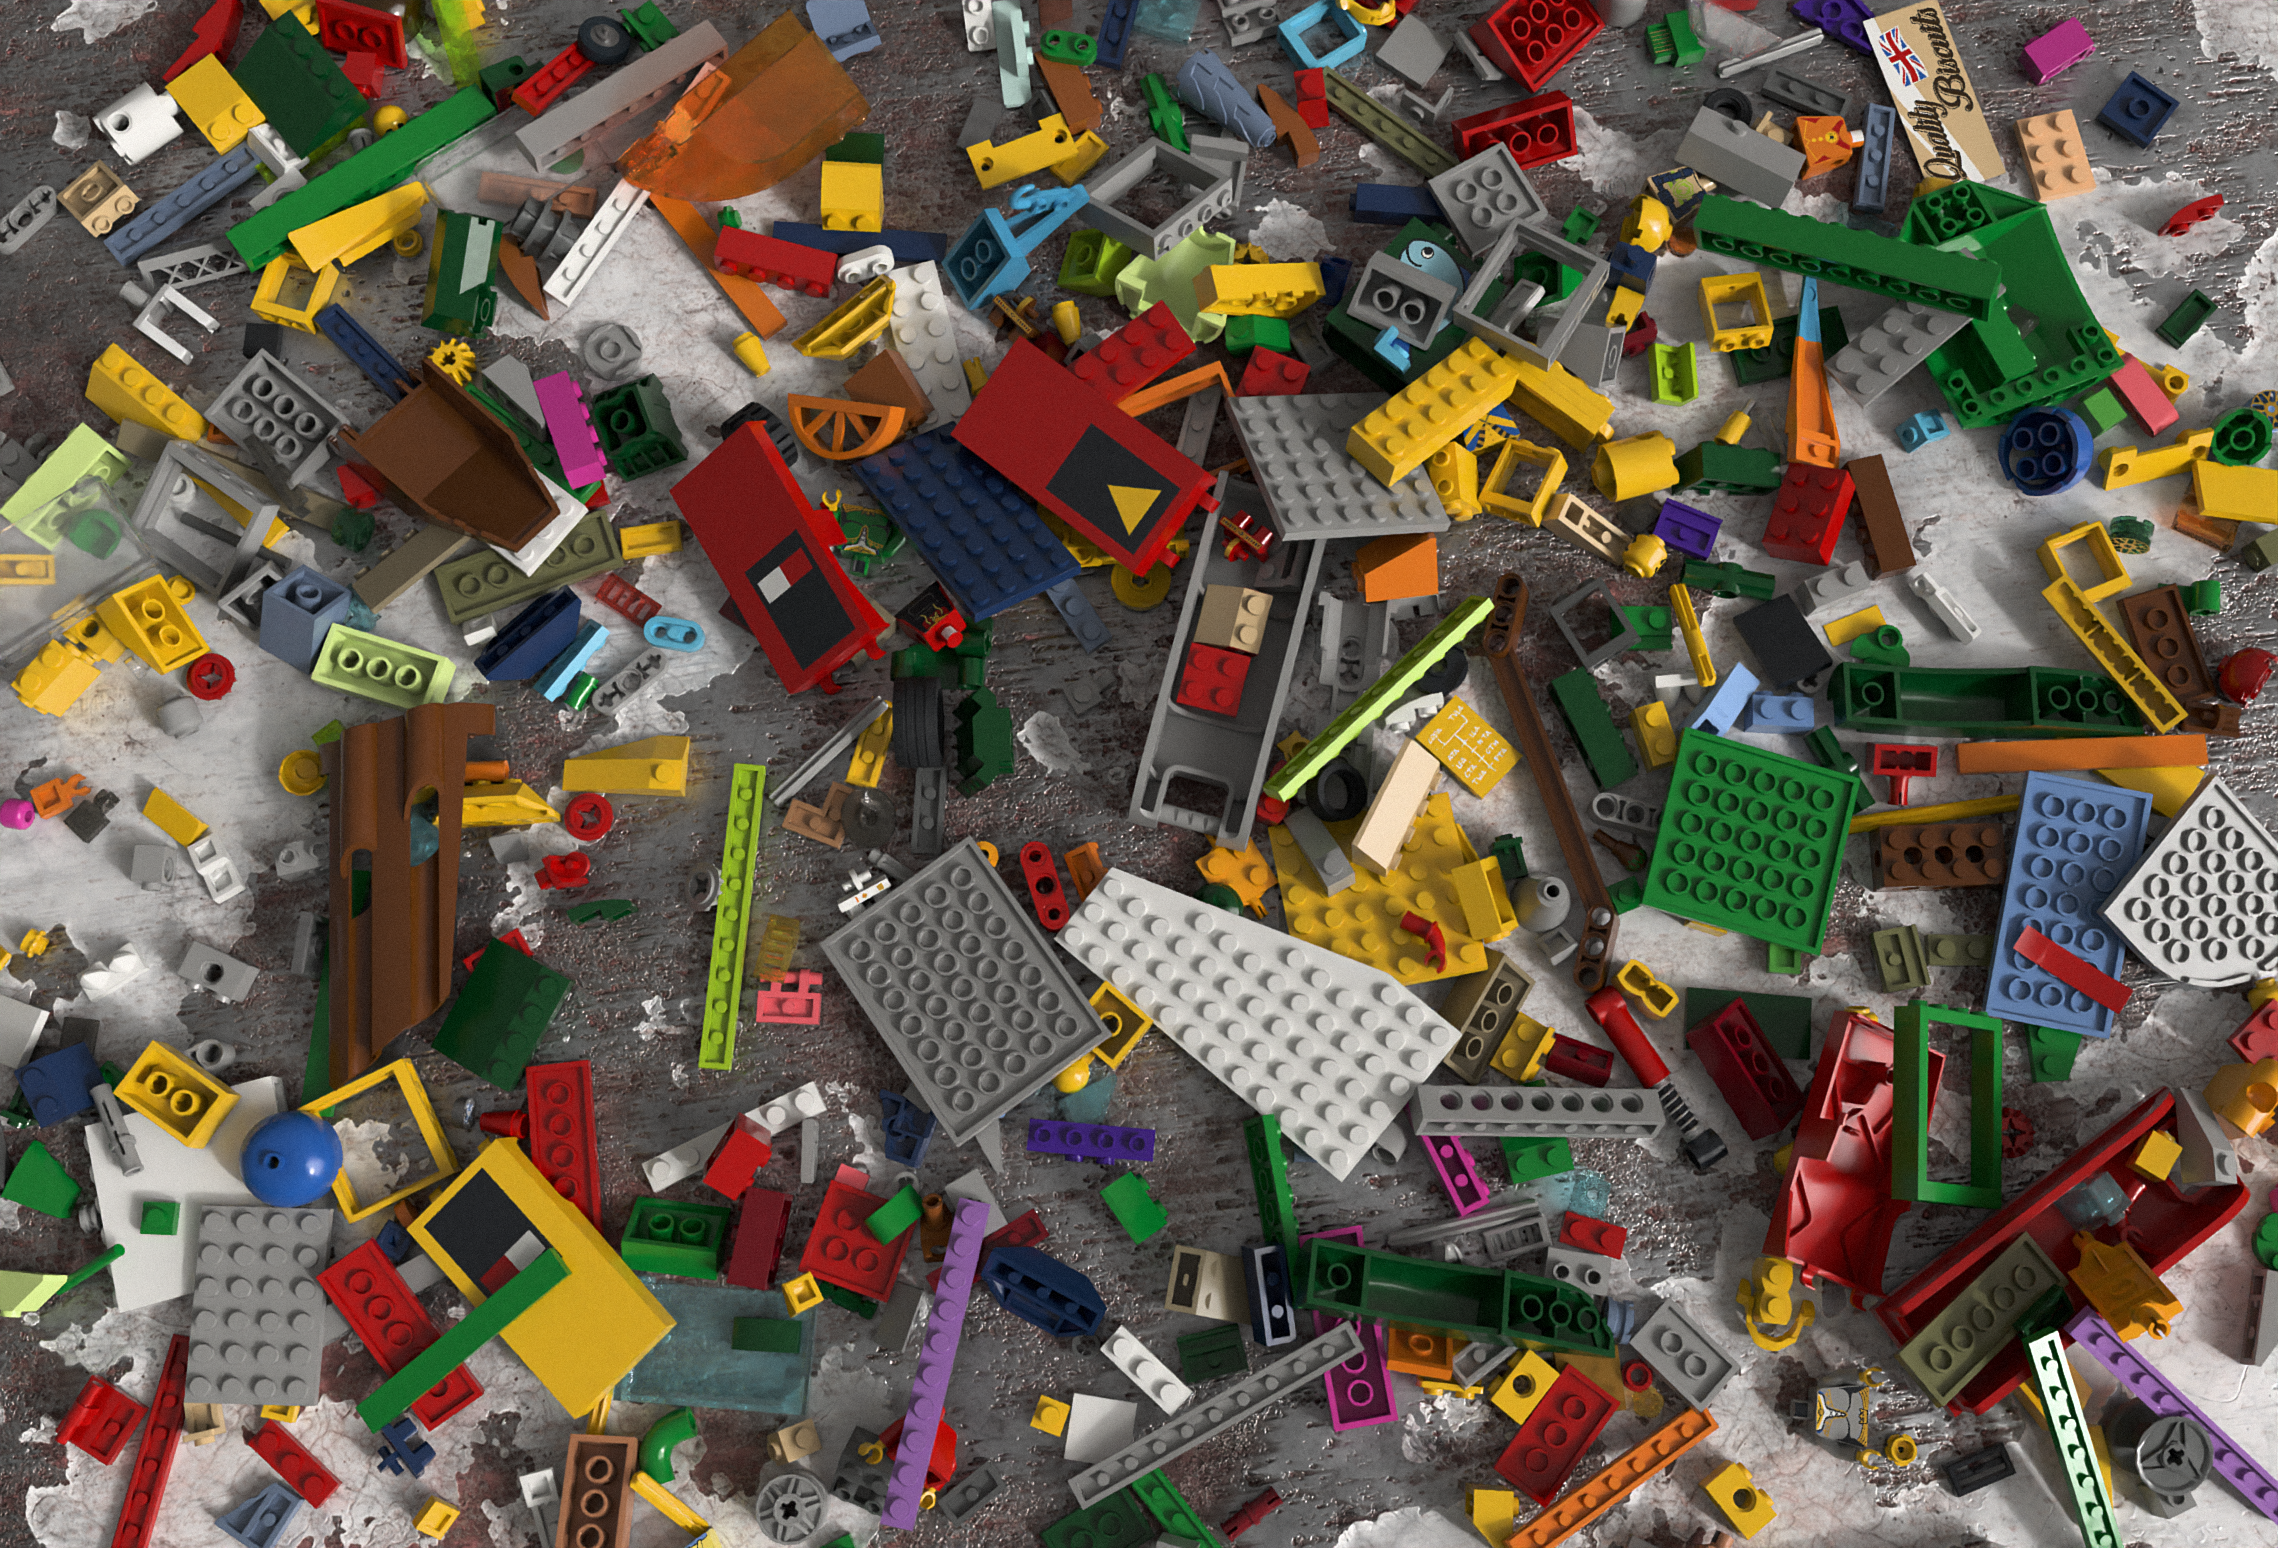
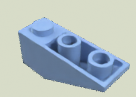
M1737 661L1676 730L1681 733L1682 728L1689 727L1722 737L1729 730L1760 681Z

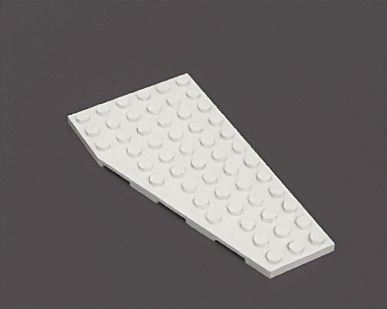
M1114 867L1108 871L1054 938L1104 982L1107 980L1154 1020L1153 1023L1261 1115L1274 1114L1275 1120L1280 1124L1281 1131L1341 1182L1414 1095L1416 1086L1424 1083L1463 1035L1387 972Z

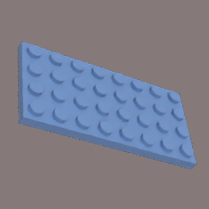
M2031 770L2025 771L1982 1012H1987L1988 1016L2109 1039L2114 1011L2054 976L2013 949L2026 926L2029 925L2078 958L2120 982L2126 944L2099 916L2097 910L2143 854L2153 794Z

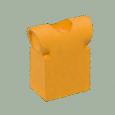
M2263 1058L2259 1059L2255 1065L2251 1063L2222 1065L2203 1090L2202 1094L2228 1140L2245 1138L2247 1136L2253 1139L2277 1106L2278 1061Z

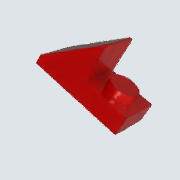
M1317 67L1294 71L1298 114L1310 129L1330 126L1323 68Z

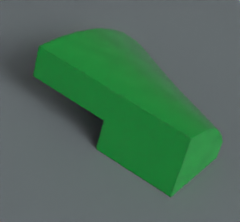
M34 1140L18 1162L1 1197L57 1218H70L83 1188L74 1178H70L65 1173V1167L59 1160L53 1159L44 1148L46 1145L42 1141Z

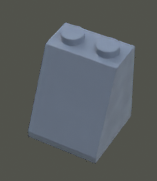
M301 565L263 592L259 647L310 675L315 669L332 622L339 625L343 624L354 592L306 565Z

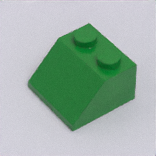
M1130 1171L1099 1193L1134 1243L1138 1245L1165 1226L1167 1221L1164 1218L1169 1214L1159 1199L1152 1202L1146 1193L1150 1187L1142 1175L1138 1173L1134 1176Z

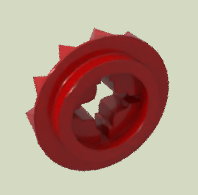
M214 653L202 655L190 665L187 671V686L191 693L200 699L208 702L215 699L221 700L222 696L226 693L232 692L231 687L237 681L234 671L236 668L229 659L222 655ZM215 671V674L222 679L215 680L210 685V682L202 677L210 676Z
M584 793L575 797L568 804L564 814L565 826L569 833L575 838L587 842L602 839L603 835L611 830V824L614 819L610 803L604 797L595 793ZM595 810L594 816L599 823L589 822L587 826L584 825L586 820L579 812L590 814Z
M2002 1108V1131L2008 1129V1124H2010L2011 1129L2021 1133L2012 1137V1142H2010L2008 1136L2002 1135V1157L2017 1158L2025 1155L2029 1148L2034 1145L2033 1136L2036 1131L2032 1128L2031 1119L2027 1118L2021 1110Z

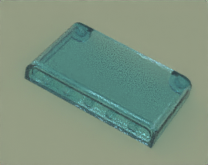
M637 1276L677 1324L615 1385L613 1400L794 1415L808 1414L819 1303L790 1318L783 1293L656 1283V1277ZM734 1317L802 1321L800 1353L732 1350Z

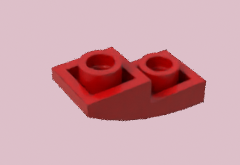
M2222 194L2200 199L2182 208L2157 231L2158 236H2183L2190 231L2189 229L2196 222L2212 219L2215 213L2224 205Z

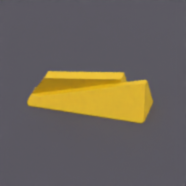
M415 181L289 232L287 237L301 261L313 273L333 259H336L343 267H346L420 223L422 218L420 208L429 203L430 200L421 183Z

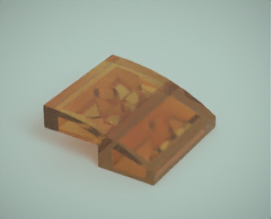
M2192 476L2175 514L2171 529L2227 553L2233 547L2238 527L2243 520L2199 515Z

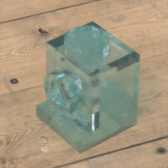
M1587 1170L1586 1175H1576L1567 1211L1596 1220H1604V1212L1612 1184L1604 1181L1606 1175ZM1590 1188H1594L1598 1193L1595 1200L1589 1199L1587 1195Z

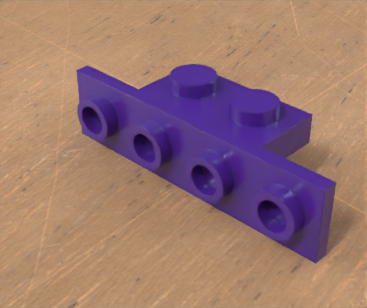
M1030 1119L1027 1151L1059 1153L1065 1155V1161L1083 1162L1084 1157H1095L1096 1164L1115 1165V1159L1153 1162L1156 1130Z

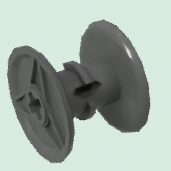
M2138 1397L2122 1403L2112 1413L2106 1426L2105 1442L2110 1458L2121 1469L2133 1474H2139L2140 1479L2152 1491L2164 1496H2181L2195 1490L2207 1478L2213 1465L2214 1447L2208 1432L2198 1422L2184 1416H2167L2161 1419Z

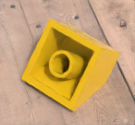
M822 161L821 215L823 230L881 233L884 214L881 164Z

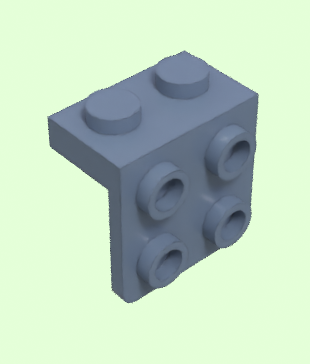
M864 0L804 1L819 47L829 65L843 62L850 56L860 52H868L875 46L882 44L879 34L870 20Z

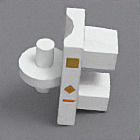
M854 868L849 870L848 872L852 879L841 885L845 892L855 887L857 889L837 899L841 912H846L849 918L853 920L866 910L862 903L863 901L873 896L877 903L891 892L889 888L891 884L885 874L863 885L862 883L873 878L869 870L860 875H857Z

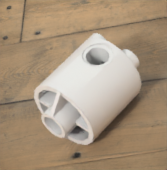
M146 81L98 112L92 118L98 128L111 140L110 144L130 166L134 163L137 164L184 132L174 117L182 111L179 104L168 90L158 96Z

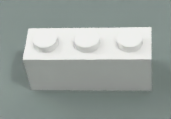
M1121 1324L1100 1347V1350L1168 1415L1172 1416L1192 1394V1390L1124 1325Z

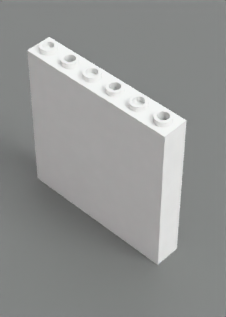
M267 1076L231 1086L230 1088L242 1097L203 1149L185 1146L139 1112L124 1115L123 1119L130 1135H134L137 1141L134 1146L144 1166V1170L129 1177L123 1176V1171L116 1154L112 1153L108 1145L111 1142L103 1122L85 1126L84 1146L87 1152L90 1153L92 1164L89 1173L97 1190L95 1206L102 1217L103 1223L101 1238L107 1246V1250L115 1244H121L125 1248L124 1255L107 1265L108 1273L113 1277L115 1287L112 1294L113 1302L119 1309V1313L136 1312L194 1296L202 1205L275 1207L260 1201L247 1189L239 1170V1153L243 1140L255 1124L269 1115L288 1111L282 1078ZM274 1161L275 1167L278 1166L279 1161ZM144 1202L181 1203L177 1235L140 1234ZM306 1204L291 1208H308V1205Z

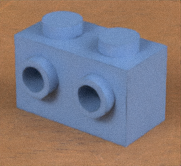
M1758 691L1749 698L1744 706V732L1805 735L1814 728V698L1804 697L1803 693L1792 692L1786 693L1785 696H1774V693L1771 691Z

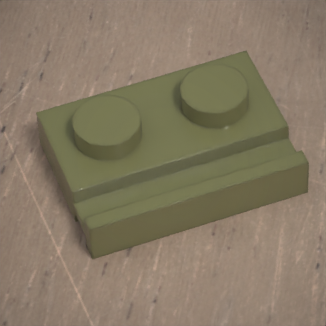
M1916 924L1869 934L1884 994L1931 984Z

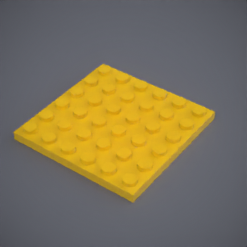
M1448 792L1427 796L1426 800L1429 801L1426 812L1422 818L1416 817L1412 825L1416 827L1415 833L1409 844L1403 843L1399 851L1402 854L1401 861L1395 871L1390 869L1386 878L1352 862L1351 844L1368 811H1361L1354 818L1333 823L1322 821L1355 872L1356 883L1331 897L1327 896L1286 825L1268 827L1289 935L1387 972L1404 986L1488 970L1482 939L1476 941L1472 939L1451 872L1452 868L1465 865ZM1408 910L1432 923L1434 921L1438 922V927L1443 934L1446 945L1445 958L1447 959V967L1442 973L1438 974L1436 972L1440 965L1438 957L1430 962L1428 968L1425 966V955L1430 952L1429 943L1425 944L1424 939L1400 928L1402 919Z

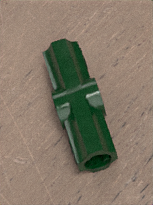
M1685 559L1679 579L1680 583L1686 587L1712 591V594L1719 598L1735 599L1744 597L1765 602L1771 600L1776 583L1775 575L1744 570L1737 563L1718 562L1717 564L1692 559Z
M1828 725L1817 729L1803 738L1820 767L1860 778L1858 763L1849 752H1844ZM1862 779L1860 780L1852 816L1876 803Z

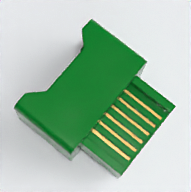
M1693 8L1665 14L1661 23L1646 27L1644 35L1654 65L1671 61L1673 68L1702 61L1706 53L1705 43L1697 39L1691 21L1695 14Z

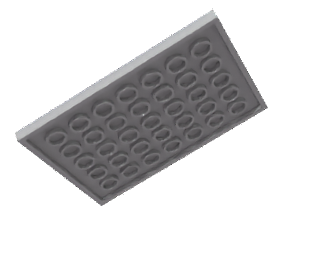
M971 835L819 944L957 1147L967 1142L1112 1036L1110 1030Z

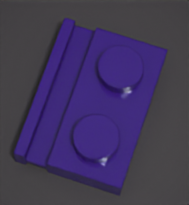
M1667 498L1652 534L1661 538L1665 546L1706 561L1723 520Z

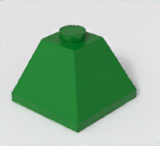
M1538 251L1514 258V287L1523 278L1543 286L1546 291L1533 309L1566 299L1583 281L1582 273Z

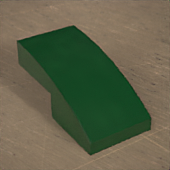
M608 899L586 903L569 909L566 912L570 921L580 926L600 915L603 916L604 920L613 923L639 909L630 900Z
M734 1317L731 1349L798 1354L800 1353L802 1321Z

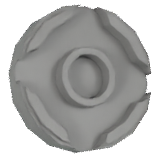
M614 323L604 324L597 327L586 339L584 359L590 371L598 378L606 381H621L632 376L639 369L643 360V346L637 334L628 326L615 325Z

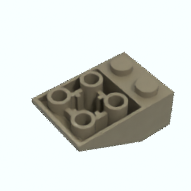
M1175 1244L1164 1309L1252 1325L1243 1257Z

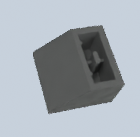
M856 1425L841 1454L829 1494L838 1497L844 1502L861 1507L871 1514L882 1516L895 1462L886 1455L887 1447L882 1450L883 1456L879 1463L869 1464L865 1462L872 1455L873 1451L871 1449L866 1455L862 1456L858 1454V1448L865 1442L875 1444L879 1438L877 1434Z

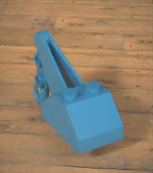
M1032 183L1020 186L1008 197V205L1012 209H1023L1026 211L1005 221L997 207L982 210L941 262L968 310L983 308L993 302L992 299L997 294L1002 297L1021 284L1031 272L1025 256L1074 212L1089 202L1090 197L1082 184H1077L1069 189L1056 186L1051 190L1042 191L1039 188L1034 189L1035 186Z

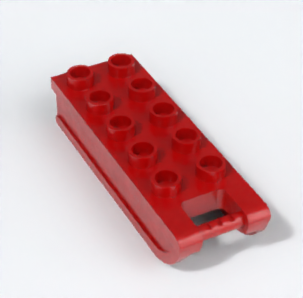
M2161 1086L2144 1097L2003 1205L2001 1209H1998L1887 1295L1890 1296L1889 1300L1881 1299L1871 1306L1869 1310L1899 1349L2020 1232L2026 1231L2070 1282L2064 1288V1291L2075 1312L2057 1329L2063 1350H2066L2077 1340L2064 1327L2086 1305L2100 1316L2067 1273L2078 1267L2081 1259V1252L2073 1245V1237L2077 1233L2083 1239L2084 1237L2080 1231H2088L2096 1241L2112 1247L2120 1244L2118 1233L2111 1222L2108 1198H2114L2129 1176L2145 1185L2147 1190L2143 1192L2131 1208L2132 1214L2128 1215L2130 1224L2138 1227L2144 1237L2140 1238L2134 1232H2127V1240L2136 1246L2132 1249L2158 1277L2228 1224L2247 1204L2251 1192L2237 1173V1184L2210 1187L2191 1186L2182 1193L2169 1176L2166 1177L2165 1181L2154 1183L2125 1166L2139 1139L2145 1132L2153 1130L2168 1131L2179 1145L2175 1095L2167 1086ZM2018 1334L1943 1407L1949 1416L1957 1417L1962 1412L1980 1416L2032 1376L2022 1340L2019 1339Z

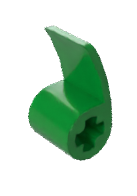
M2200 580L2193 582L2191 586L2177 585L2188 616H2215L2220 613V582ZM2158 583V588L2163 587V586H2167V585H2170V584Z
M908 1184L863 1222L879 1243L885 1246L924 1213L923 1199L912 1185Z

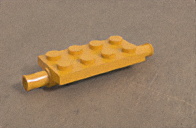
M2080 1231L2084 1237L2083 1239L2076 1233L2072 1242L2081 1252L2079 1266L2067 1273L2122 1343L2140 1337L2145 1331H2148V1334L2156 1340L2163 1339L2158 1333L2159 1330L2167 1337L2171 1332V1326L2168 1321L2176 1314L2184 1311L2176 1296L2126 1241L2112 1247L2096 1241L2088 1231Z

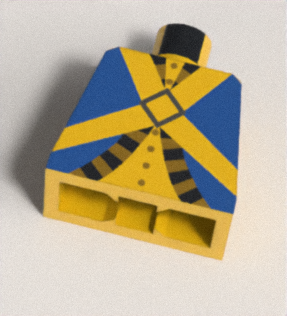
M1500 403L1460 433L1458 441L1462 447L1476 457L1504 448L1508 438L1518 440L1520 431L1503 404Z

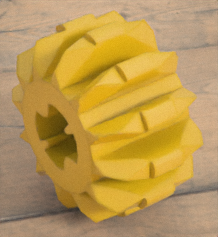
M452 338L448 345L444 340L440 339L441 347L438 349L430 346L433 355L426 357L432 360L460 386L463 387L462 381L464 380L472 382V377L469 373L478 372L477 366L474 364L477 358L470 351V347L466 343L460 344L457 339Z

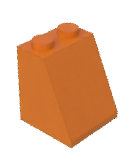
M1434 532L1384 535L1355 551L1356 562L1351 563L1352 579L1356 580L1357 592L1363 593L1366 602L1438 594L1437 546Z

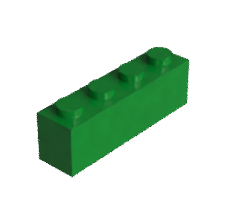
M1996 299L1988 322L1973 318L1960 329L1994 388L2028 376L2037 367L2033 351L2025 345L2018 326L2012 323L2006 313V307L2000 299Z

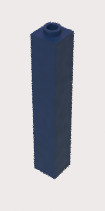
M1357 183L1356 193H1350L1349 211H1354L1353 222L1406 226L1415 216L1426 226H1429L1431 222H1437L1448 229H1453L1428 188Z

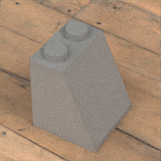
M1562 313L1542 315L1541 320H1538L1535 327V337H1537L1536 345L1539 348H1542L1562 317ZM1582 318L1556 360L1592 387L1602 388L1615 385L1627 326Z

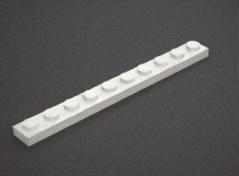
M708 61L705 63L542 288L545 294L567 309L731 83L729 76Z

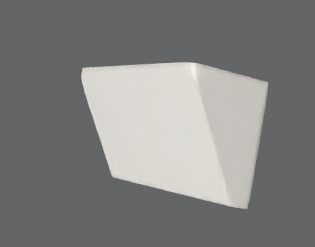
M270 122L249 128L247 140L249 147L278 178L293 167L299 171L309 163L310 159L308 157L301 160Z

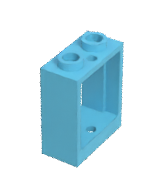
M1320 0L1279 24L1276 40L1297 70L1317 67L1324 69L1326 65L1333 69L1364 50L1367 31L1364 25L1356 21L1347 10L1338 8L1335 0ZM1331 15L1349 42L1316 60L1298 34Z

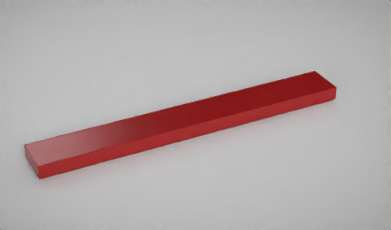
M178 1333L172 1336L111 1548H148L186 1418L184 1397L190 1336Z

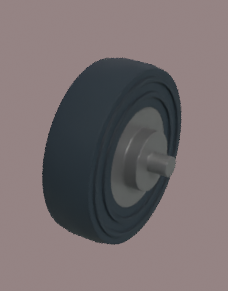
M594 16L586 19L581 24L577 43L582 54L589 60L602 65H614L623 61L627 56L630 47V36L626 28H623L618 21L605 16Z

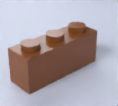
M1041 50L1035 52V68L1045 89L1048 90L1059 111L1062 112L1072 138L1083 134L1087 129L1092 130L1100 127V114H1103V108L1098 97L1093 98L1090 92L1092 86L1087 74H1081L1077 65L1052 62L1043 57Z

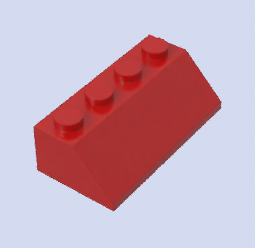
M1560 90L1451 121L1454 148L1461 163L1502 141L1522 171L1578 154L1572 99Z

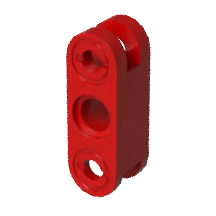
M1032 841L1025 844L1021 849L1020 861L1041 925L1050 933H1059L1070 919L1069 908L1048 847L1042 842ZM1034 855L1041 857L1038 862L1031 861ZM1048 880L1053 883V890L1049 894H1040L1037 891V885L1041 881ZM1056 912L1060 914V917L1057 920H1051L1049 918L1050 915Z

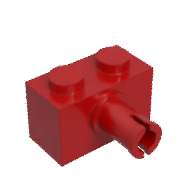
M1867 742L1865 772L1890 777L1887 804L1908 805L1909 778H1912V776L1936 777L1938 746L1913 743Z

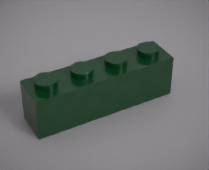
M1584 666L1550 681L1546 689L1599 793H1605L1633 780L1639 774L1637 771L1639 769L1638 762L1632 753L1627 752L1623 744L1625 738L1621 729L1612 723L1609 717L1611 710L1604 699H1600L1596 691L1597 683L1594 676L1590 672L1587 673Z

